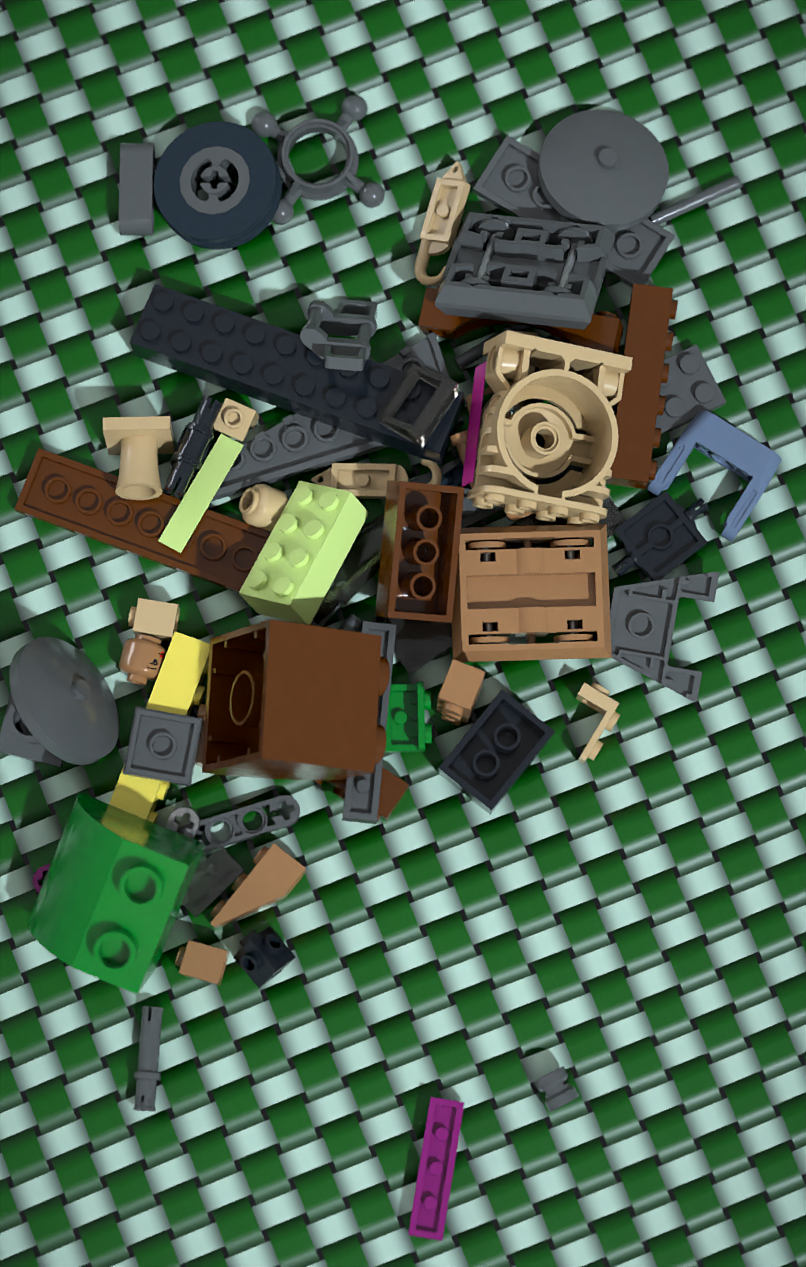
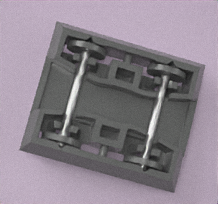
M469 212L462 221L457 239H455L435 300V307L445 315L584 330L592 320L614 244L615 234L606 226Z

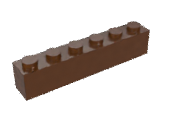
M633 284L623 350L624 356L633 357L631 371L625 373L622 398L616 403L615 417L618 426V448L610 468L612 470V478L607 479L606 484L646 489L648 481L655 480L657 460H651L653 447L659 448L661 428H656L655 426L657 415L663 416L665 396L660 395L661 383L667 384L670 364L664 363L665 351L671 352L674 332L668 331L669 319L675 320L678 300L672 299L673 288Z

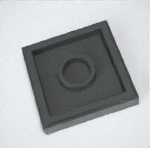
M136 707L123 774L191 786L203 719Z

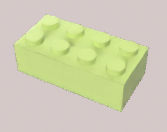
M299 481L241 587L239 594L258 614L310 625L369 512L351 491Z

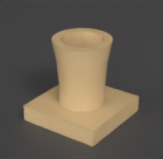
M170 416L103 418V434L108 454L121 455L115 493L122 498L130 500H149L159 497L162 494L157 454H173L175 450V439Z

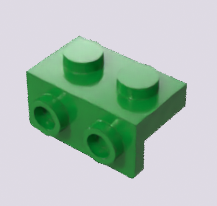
M417 681V684H391L385 753L425 752V744L432 743L431 723H425V710H431V690H424V681Z

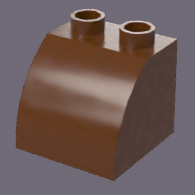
M269 619L210 638L202 773L292 780H340L374 773L375 765L381 761L385 753L387 740L385 728L377 723L378 697L382 696L386 691L390 678L389 662L386 657L381 656V636Z

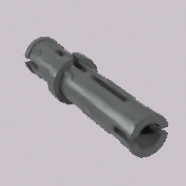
M142 1006L138 1069L134 1072L133 1079H137L133 1110L156 1112L157 1081H161V1073H158L164 1008Z

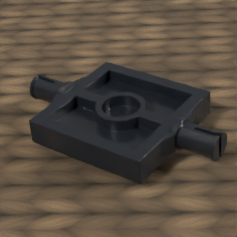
M667 491L663 492L614 530L613 534L624 546L627 554L616 564L612 565L614 572L617 571L616 574L621 577L633 566H636L643 570L651 581L663 579L708 543L697 530L694 519L709 509L706 503L702 505L704 500L699 498V500L685 509L676 504Z

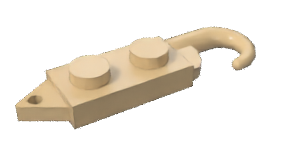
M458 161L454 163L442 178L436 179L419 239L421 243L414 264V273L416 279L426 286H435L442 282L446 266L440 274L430 277L426 272L430 256L444 254L453 247L470 190V185L465 180L462 165Z
M422 459L421 465L427 466L432 471V479L428 484L441 485L442 474L439 466L432 460ZM332 463L331 468L311 478V481L318 485L351 491L357 499H386L387 481L410 482L407 471L397 464Z

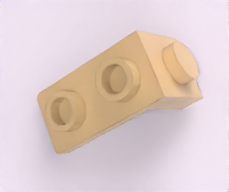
M584 683L576 697L578 701L604 715L578 759V762L583 765L587 758L594 761L604 744L598 740L604 729L611 732L621 715L615 712L619 703L608 697L610 692L596 683H592L591 686Z

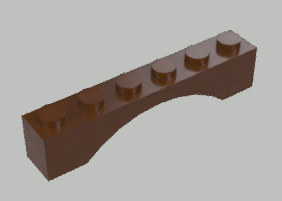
M440 285L437 286V289L426 288L418 323L424 335L435 332L436 337L456 340L469 332L488 326L504 324L525 325L543 330L553 336L556 335L568 344L614 354L619 353L624 328L620 318H617L613 313L599 311L597 315L593 314L591 323L584 330L445 315L435 307V300Z

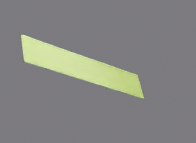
M220 434L159 538V542L180 553L182 552L244 445Z

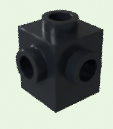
M270 926L259 934L253 930L239 942L242 948L233 956L235 961L258 988H261L277 976L296 958Z

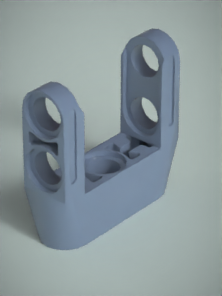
M701 409L683 431L656 473L655 480L651 481L647 490L656 496L667 490L692 450L696 449L749 482L724 523V530L721 536L732 542L764 493L782 459L773 450L707 410Z

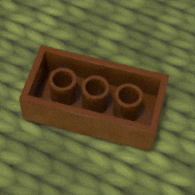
M387 481L376 616L452 623L465 487Z

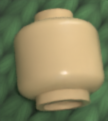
M256 484L243 493L239 502V509L243 520L247 524L266 531H272L289 500L287 495L279 489L266 484Z

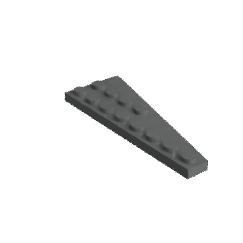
M435 332L427 334L425 339L411 347L403 348L399 351V354L381 363L453 389ZM299 414L289 415L282 419L283 422L266 432L261 431L254 436V439L243 444L242 450L212 501L244 492L256 484L267 485L332 465V463H339L382 450L389 446ZM462 415L457 426L464 424Z

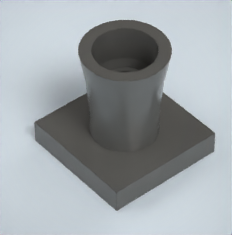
M11 693L0 731V753L62 768L64 760L56 757L44 748L28 730L17 711Z

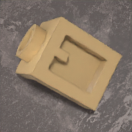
M226 398L213 427L223 434L239 441H244L249 428H255L259 415L257 411Z

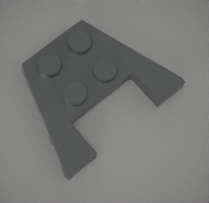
M719 572L614 587L610 607L612 658L689 700L697 702L702 672L669 666L668 659L679 598L685 597L714 602Z

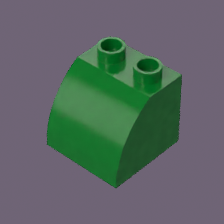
M80 792L29 916V931L45 949L72 968L138 994L158 965L206 844Z

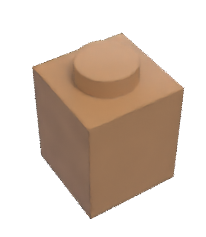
M188 940L186 947L180 946L175 965L180 967L179 974L220 986L230 953L226 950Z

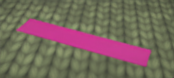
M487 361L475 368L461 487L468 485L474 480Z

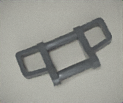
M313 300L308 307V322L303 326L300 333V339L303 344L321 359H325V368L362 371L371 351L369 345L370 338L375 334L377 328V303L341 300L335 311L326 302ZM328 334L357 337V339L328 337Z

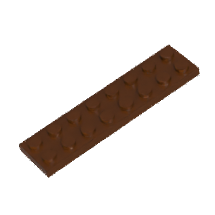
M38 448L14 508L16 512L237 593H239L271 534L269 531L206 509L180 553L158 540L182 501L181 499L164 493L157 498L149 500L122 498L115 493L118 481L117 476Z

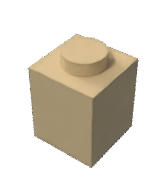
M138 598L137 607L131 606L128 626L133 627L134 635L144 634L162 641L171 642L174 632H177L180 615L179 605Z

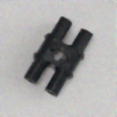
M208 396L202 397V402H199V407L193 421L189 422L183 429L170 461L173 468L164 489H162V493L170 495L176 485L173 497L182 500L192 475H195L201 468L214 438V433L211 430L223 406L221 402L215 400L208 412L212 398Z

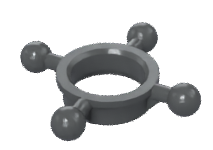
M359 95L348 96L342 103L343 114L336 123L325 119H310L299 123L290 131H286L278 126L275 116L270 112L261 111L254 115L251 121L253 132L260 137L271 136L281 143L277 155V165L280 170L281 179L287 186L288 191L280 200L276 214L272 219L274 223L279 225L286 224L293 218V205L299 197L314 201L328 200L340 195L347 188L358 193L360 202L368 208H376L382 204L385 198L382 186L376 182L365 183L356 177L359 165L358 151L355 142L346 132L353 121H359L365 117L368 106L364 98ZM316 132L326 133L335 137L343 145L347 154L346 165L342 172L335 179L321 184L302 180L293 172L289 164V154L293 145L301 137Z

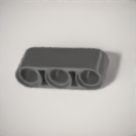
M121 143L120 236H153L154 143Z

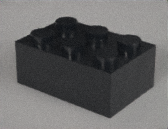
M502 689L439 766L438 773L491 815L553 738L555 731Z

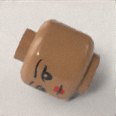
M136 634L135 638L125 641L119 669L128 675V682L146 686L147 680L154 681L157 679L166 656V649L161 646V640L144 634Z

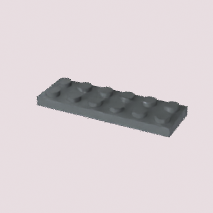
M507 135L473 187V193L513 217L574 223L562 216L550 204L543 193L538 178L539 154ZM645 219L641 223L627 229L611 231L615 234V240L605 272L631 288L634 283L645 285L674 240L675 235L649 219Z

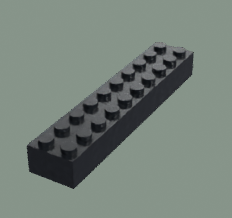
M157 284L153 286L129 342L136 357L419 458L432 460L439 465L443 463L451 443L449 437L454 435L465 408L463 392L370 359L366 360L362 371L325 368V359H321L303 344L299 334Z

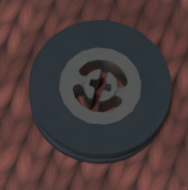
M216 121L194 126L181 133L168 145L156 167L154 194L159 210L176 234L192 245L205 249L221 250L237 247L252 240L268 226L276 214L281 200L282 180L279 167L272 153L256 133L236 123ZM230 170L238 173L239 182L235 192L231 189L235 188V185L227 173ZM199 183L209 198L207 201H202L198 198L197 190Z

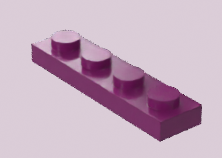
M430 1097L408 1232L410 1236L443 1240L464 1102Z

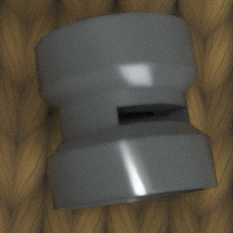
M564 1066L533 1082L539 1092L546 1093L545 1105L549 1112L579 1097L575 1087L565 1082L568 1074Z

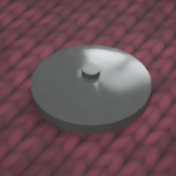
M587 110L566 117L548 133L538 158L539 183L550 204L562 216L574 223L606 226L610 231L627 229L647 219L660 204L668 184V162L660 142L643 124L615 111Z
M39 637L20 648L14 655L10 665V688L17 711L35 739L53 755L72 764H92L109 754L118 740L119 714L113 694L93 662L73 645L54 637Z

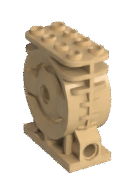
M509 330L484 342L483 356H487L485 380L495 394L487 401L481 411L476 454L477 465L473 480L474 486L473 489L468 491L467 499L473 501V506L477 508L492 509L494 505L504 507V512L512 515H524L525 512L536 514V519L552 522L559 518L567 520V525L599 523V520L607 517L608 510L603 508L602 505L603 500L609 498L610 490L605 487V482L607 479L612 478V470L610 468L618 448V426L612 406L622 398L625 373L631 371L633 357ZM529 365L539 368L540 371L528 375ZM538 399L555 405L546 403L529 404L515 411L508 419L505 418L506 413L521 401ZM575 429L586 432V435L576 433ZM537 433L545 440L544 448H541L536 442ZM569 465L583 468L581 473L569 470L562 478L550 484H534L526 478L547 479L561 473Z

